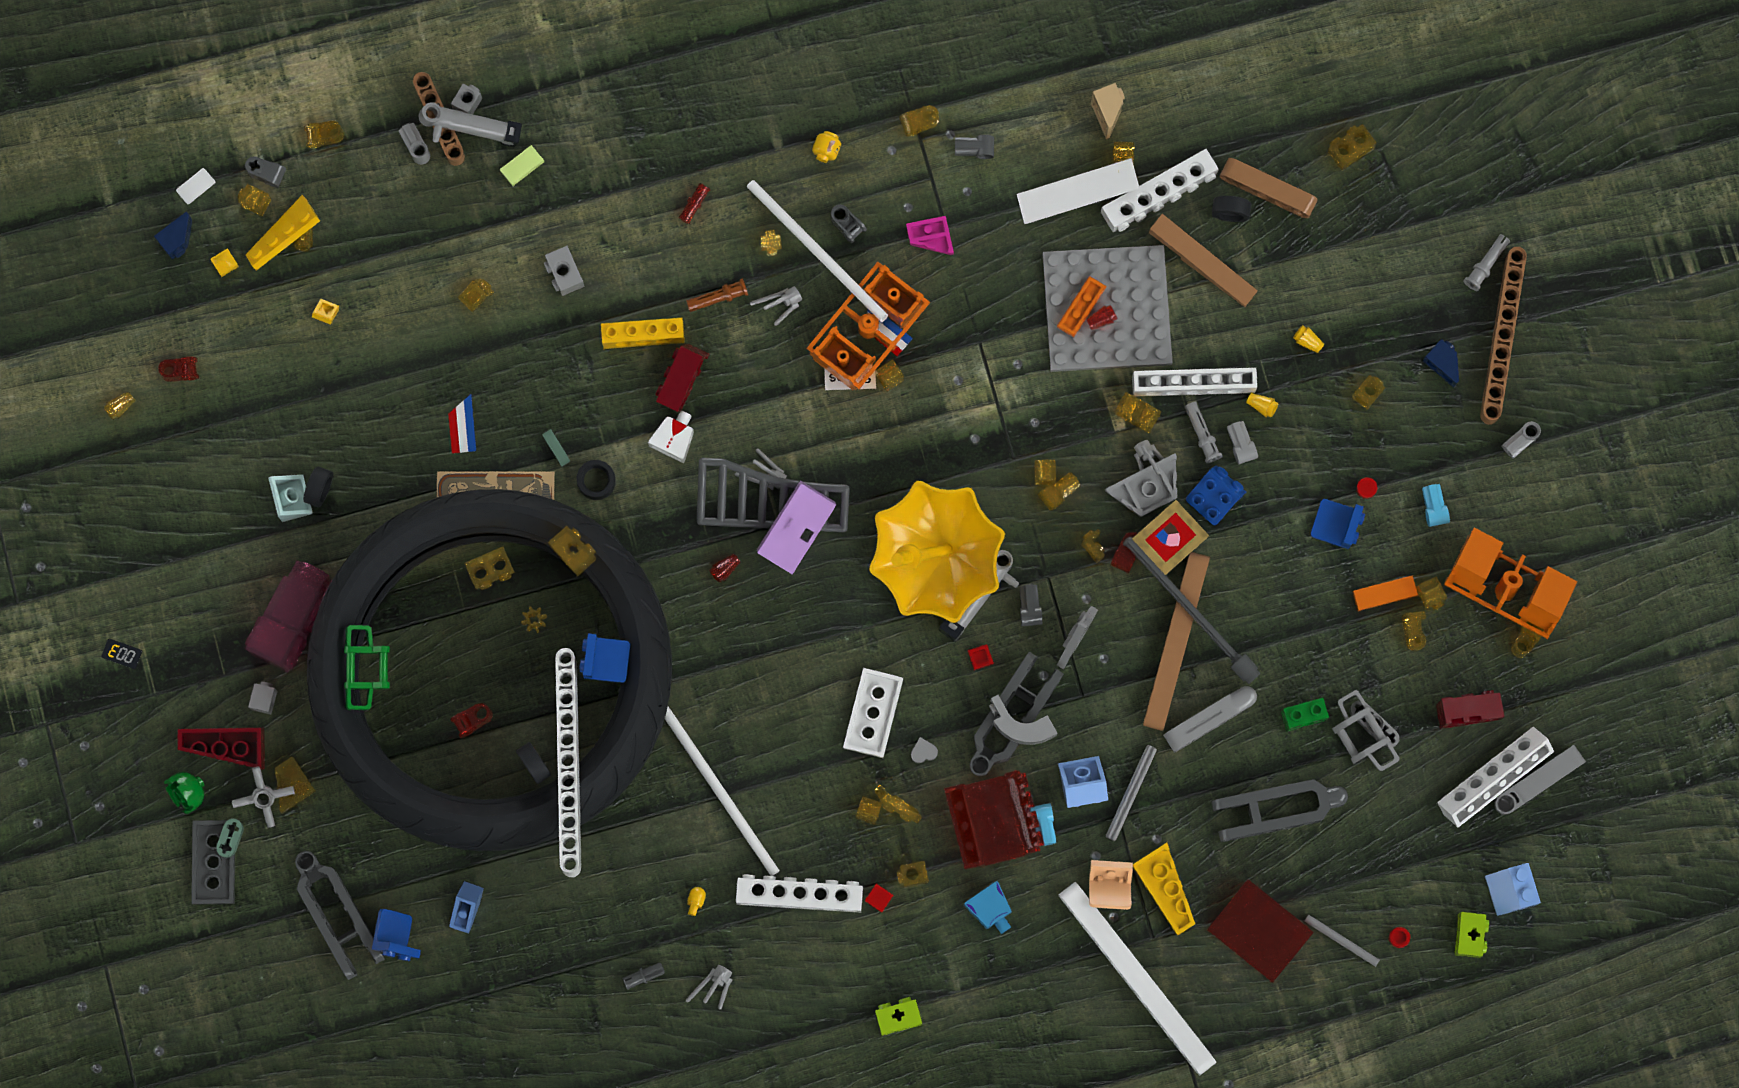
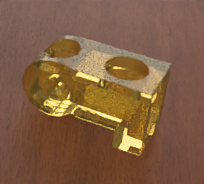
M1425 611L1404 613L1402 615L1406 644L1411 651H1420L1426 645L1427 639L1422 633L1421 621L1426 619Z

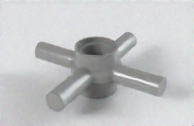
M260 766L253 767L252 772L257 788L251 796L232 800L233 808L255 804L258 808L263 809L267 827H273L275 822L270 806L275 798L295 794L294 786L272 790L271 787L264 784ZM262 793L267 794L269 799L261 800L258 795Z

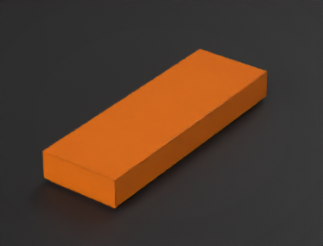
M1089 276L1058 323L1057 328L1074 338L1107 286Z
M1412 575L1354 590L1353 596L1357 610L1362 611L1416 597L1418 593Z

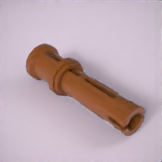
M742 278L739 282L730 285L724 284L721 289L686 300L689 311L692 312L727 300L730 302L733 298L742 295L748 296V292Z

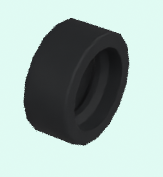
M1218 196L1213 199V217L1228 222H1244L1250 219L1251 202L1247 199L1236 196Z
M590 460L584 463L579 468L576 476L580 492L586 498L592 500H602L608 497L616 485L615 474L611 466L601 460ZM595 468L602 469L608 476L607 486L598 492L589 490L584 484L586 473Z
M319 466L313 470L304 492L303 501L315 507L322 506L332 484L333 472Z
M530 742L516 750V753L537 784L551 776L548 768Z

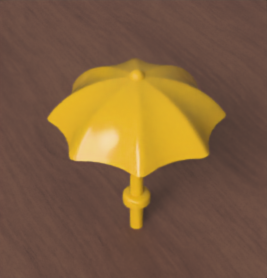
M916 481L909 493L899 503L876 514L875 523L878 540L875 556L869 570L872 575L880 579L892 592L902 615L933 614L956 623L973 602L984 595L998 590L999 581L996 563L1005 533L986 517L971 488L945 490L932 487L923 481Z

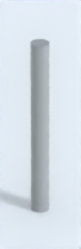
M1308 915L1304 922L1373 966H1377L1380 960L1314 917Z

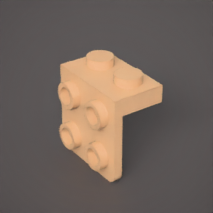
M1091 860L1089 905L1095 908L1130 909L1133 863Z

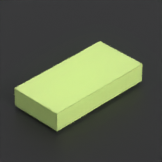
M531 145L502 167L500 172L514 186L544 163V160Z

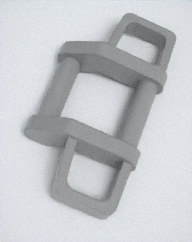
M1354 690L1339 699L1338 706L1345 721L1332 728L1335 734H1338L1352 757L1351 761L1353 764L1368 756L1379 771H1383L1397 763L1399 756L1391 745L1390 738L1385 736L1371 713V707L1367 706L1359 691ZM1352 696H1356L1364 709L1349 718L1344 709L1343 702ZM1365 717L1379 742L1359 753L1344 728ZM1387 745L1394 760L1384 766H1380L1371 753Z

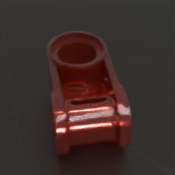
M197 357L166 359L158 366L161 377L167 382L199 379V374L196 371ZM173 367L174 370L171 374H164L165 368Z
M1129 532L1123 537L1111 561V566L1126 573L1130 572L1136 556L1126 545H1123V542L1128 537H1135L1137 533Z
M478 703L456 714L450 721L455 723L460 732L459 737L463 738L489 723L493 713L487 705ZM482 708L486 709V717L478 719L477 712Z

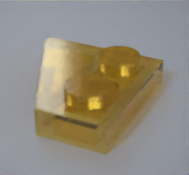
M293 757L275 767L277 789L294 786L295 794L279 797V810L282 814L316 792Z
M878 785L875 793L883 803L882 807L890 813L894 811L899 813V816L907 822L912 820L917 824L919 823L922 816L916 808L895 795L893 797L888 794L883 786Z

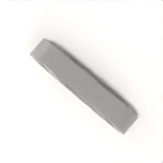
M1359 700L1350 706L1349 712L1351 716L1356 714L1355 706L1360 707L1362 705ZM1372 709L1371 713L1380 722V728L1383 729L1384 726L1387 728L1384 733L1388 736L1391 734L1394 736V743L1390 742L1394 748L1399 742V734ZM1365 717L1357 720L1379 742L1373 730L1369 727L1368 722L1362 721Z

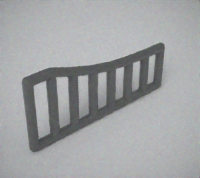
M702 457L699 459L697 524L770 529L774 521L766 520L768 483L780 486V513L788 500V487L796 488L800 481L764 474L723 458ZM707 466H719L717 518L705 517ZM727 468L739 473L738 519L725 518ZM747 476L760 480L758 520L746 519ZM804 482L815 490L821 491L828 498L829 492L841 493L840 524H829L827 519L820 531L846 532L848 530L849 486Z

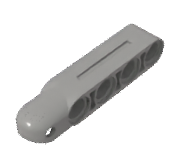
M1250 686L1241 687L1171 729L1163 736L1175 753L1250 708L1257 700V693Z
M1575 745L1571 746L1499 795L1494 802L1496 811L1502 815L1512 813L1586 762Z

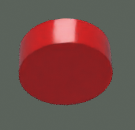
M1368 477L1361 479L1356 486L1358 495L1364 499L1372 498L1378 489L1375 480Z
M1396 927L1389 933V942L1395 948H1403L1410 942V933L1403 927Z

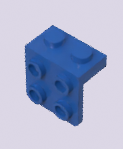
M1216 465L1207 472L1186 497V501L1212 525H1217L1234 504L1245 495L1246 491L1241 483L1236 480L1233 481L1228 476L1225 469Z
M1323 499L1320 502L1311 530V537L1349 550L1351 545L1357 542L1359 533L1356 530L1358 524L1362 525L1365 513H1362L1364 507L1356 504L1352 508Z
M588 633V638L583 639L582 651L586 652L585 660L581 659L580 672H583L584 679L624 683L627 677L630 643L623 640L597 638V634Z
M380 909L372 950L383 952L382 955L387 957H395L396 955L399 960L403 961L419 958L421 950L407 947L412 917L403 913Z

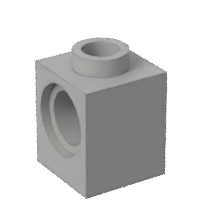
M462 84L451 103L452 109L474 114L482 100L480 90L471 84L469 86ZM466 96L473 98L469 103H464L463 99Z
M262 681L261 684L254 683L248 708L271 715L277 695V690L273 688V684Z

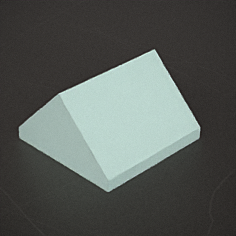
M303 475L271 476L268 478L277 514L282 522L313 513L311 505L303 501L306 488Z

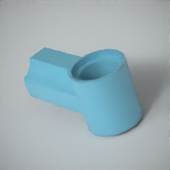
M1440 484L1423 487L1422 491L1426 505L1425 516L1428 526L1450 523L1449 511L1447 506L1444 505Z
M1051 803L1031 806V818L1033 825H1035L1038 845L1056 844Z

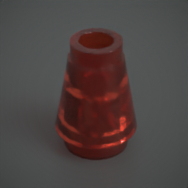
M1104 305L1086 320L1091 330L1113 324L1118 318L1111 305L1107 307Z
M732 554L713 564L709 571L717 582L726 581L740 564V560L735 554Z

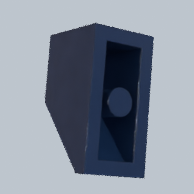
M187 212L154 236L171 259L182 256L186 252L185 249L188 248L192 219Z
M1441 339L1427 354L1423 362L1454 388L1459 381L1457 352L1450 342H1444Z

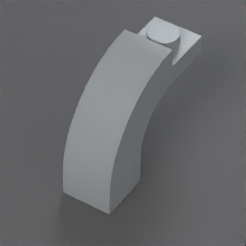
M999 695L991 698V705L989 707L994 716H999V718L993 721V724L1007 739L1019 744L1035 745L1057 736V731L1048 715L1033 723H1020L1009 715Z

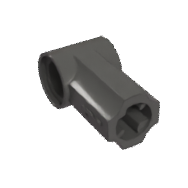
M979 135L976 138L955 137V156H976L979 159L994 158V136Z
M1037 585L1020 586L1021 626L1042 625L1041 607H1039Z

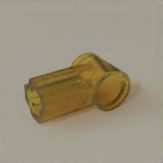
M1070 472L1055 484L1045 487L1038 493V496L1051 511L1058 507L1067 496L1080 488L1081 485L1075 475Z

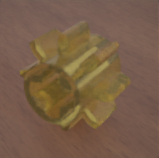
M775 230L765 231V236H760L762 251H767L768 256L777 255V250L782 249L780 234L775 235Z
M530 606L528 613L522 612L526 620L521 621L522 625L528 624V632L531 629H535L539 633V627H546L543 619H546L547 615H540V607L536 611ZM537 615L539 621H534L533 624H531V620L529 618H534Z

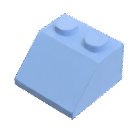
M1099 756L1058 763L1067 808L1108 801L1107 784Z
M1529 863L1485 876L1497 916L1541 903Z

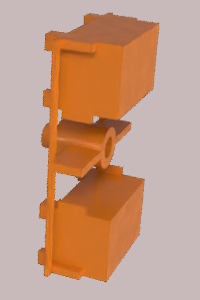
M879 262L874 265L859 286L862 288L878 269L879 273L865 287L864 291L888 314L891 320L899 325L900 329L903 328L895 340L891 341L879 331V321L873 314L867 313L859 316L847 306L855 297L851 293L806 348L810 351V355L815 362L851 390H857L863 386L890 351L895 350L899 340L930 304L923 294L919 291L916 292L893 274L887 266ZM842 311L858 323V331L863 338L871 339L876 337L888 346L886 351L873 365L876 357H872L860 350L842 336L837 330V326L829 331V334L815 349L813 347Z
M1474 527L1462 546L1460 554L1444 585L1548 639L1561 619L1578 581L1549 566L1544 572L1539 571V573L1523 565L1526 558L1525 555L1522 554L1518 562L1502 554L1503 542ZM1502 558L1515 565L1513 571L1505 572L1495 587L1496 598L1499 600L1495 607L1476 597V595H1482L1486 588L1483 584L1495 560ZM1521 568L1536 576L1534 580L1538 582L1533 589L1534 591L1527 606H1523L1518 613L1521 616L1518 619L1501 610V607L1505 601L1512 600L1521 587L1523 579L1518 573ZM1453 583H1455V584H1457V585H1459V586H1461V587H1463V588L1469 590V593L1466 592V591H1464L1463 589H1461V588H1459V587L1453 585ZM1527 621L1530 622V623H1532L1533 625H1535V626H1537V627L1543 629V631H1541V630H1539V629H1537V628H1535V627H1533V626L1527 624Z

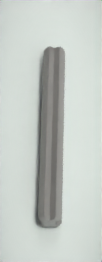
M1147 745L1106 834V838L1115 841L1119 835L1157 751L1155 747Z

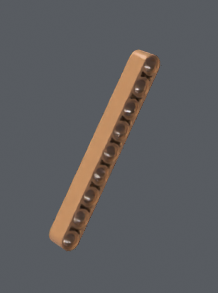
M1521 247L1512 248L1508 252L1504 263L1480 413L1481 420L1488 425L1494 424L1500 418L1503 408L1527 257L1525 250ZM1511 255H1518L1520 257V261H1514L1511 258ZM1508 274H1515L1517 281L1510 280ZM1505 293H1511L1514 296V300H1508L1505 297ZM1502 313H1509L1511 315V319H1504ZM1499 332L1507 333L1508 339L1500 338ZM1496 351L1503 352L1505 358H1498L1496 356ZM1492 371H1499L1502 374V378H1495ZM1490 390H1495V391H1497L1498 394H1499V397H1498V398H1493V397H1491L1490 394H1489V391H1490ZM1486 410H1493L1496 414V417H1489L1486 413Z
M1191 552L1188 556L1179 590L1197 608L1210 557ZM1177 601L1143 726L1160 731L1164 730L1193 623V618Z

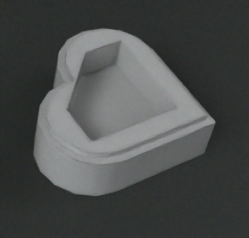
M920 737L912 750L911 758L915 763H923L925 760L931 761L937 757L938 750L936 746Z

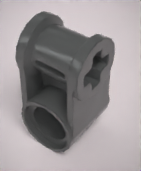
M255 156L247 159L245 163V168L251 178L279 188L286 171L284 166ZM256 165H258L259 169L256 168L253 171L251 167H255Z
M840 204L833 207L830 217L831 222L850 243H853L854 239L861 232L867 231L865 225L846 206ZM836 212H843L845 218L839 220L835 218L834 214Z

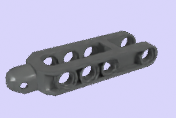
M1031 652L1026 655L1000 695L1005 708L1014 695L1031 705L1021 723H1033L1064 675V673L1055 668L1051 677L1037 696L1022 687V682L1038 658ZM992 711L989 712L974 735L976 753L971 759L970 770L976 776L986 775L993 764L1009 761L1019 743L1009 740L1000 753H995L985 746V739L994 727L993 721L999 718L998 715L994 716Z
M1312 779L1220 798L1211 802L1214 812L1230 807L1231 809L1242 806L1248 807L1251 824L1218 832L1220 842H1226L1319 823L1325 818L1330 809L1339 808L1347 802L1348 793L1341 786L1326 788ZM1307 791L1317 794L1320 805L1317 811L1263 822L1261 820L1258 807L1259 801L1268 799L1272 801L1279 797L1287 795L1296 796Z
M300 852L295 860L296 867L301 874L297 891L346 978L350 980L358 974L342 945L358 935L372 955L375 964L385 960L382 952L372 950L374 937L337 871L332 867L320 865L312 852ZM323 877L330 880L334 892L344 905V910L354 923V928L340 937L336 936L311 891L312 883Z

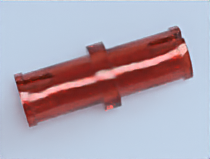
M699 183L692 197L687 199L688 203L678 218L690 224L697 210L701 209V204L710 189Z

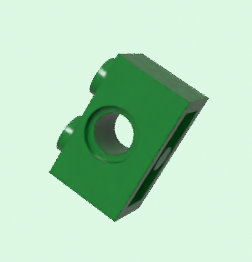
M1323 698L1287 707L1281 711L1287 732L1320 723L1329 718Z

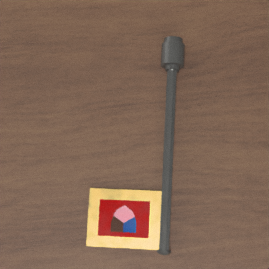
M1175 500L1135 537L1126 538L1123 545L1128 547L1232 660L1231 663L1233 665L1230 668L1243 682L1246 681L1250 684L1261 674L1257 670V665L1246 654L1243 656L1240 653L1238 654L1166 576L1209 537L1205 530Z

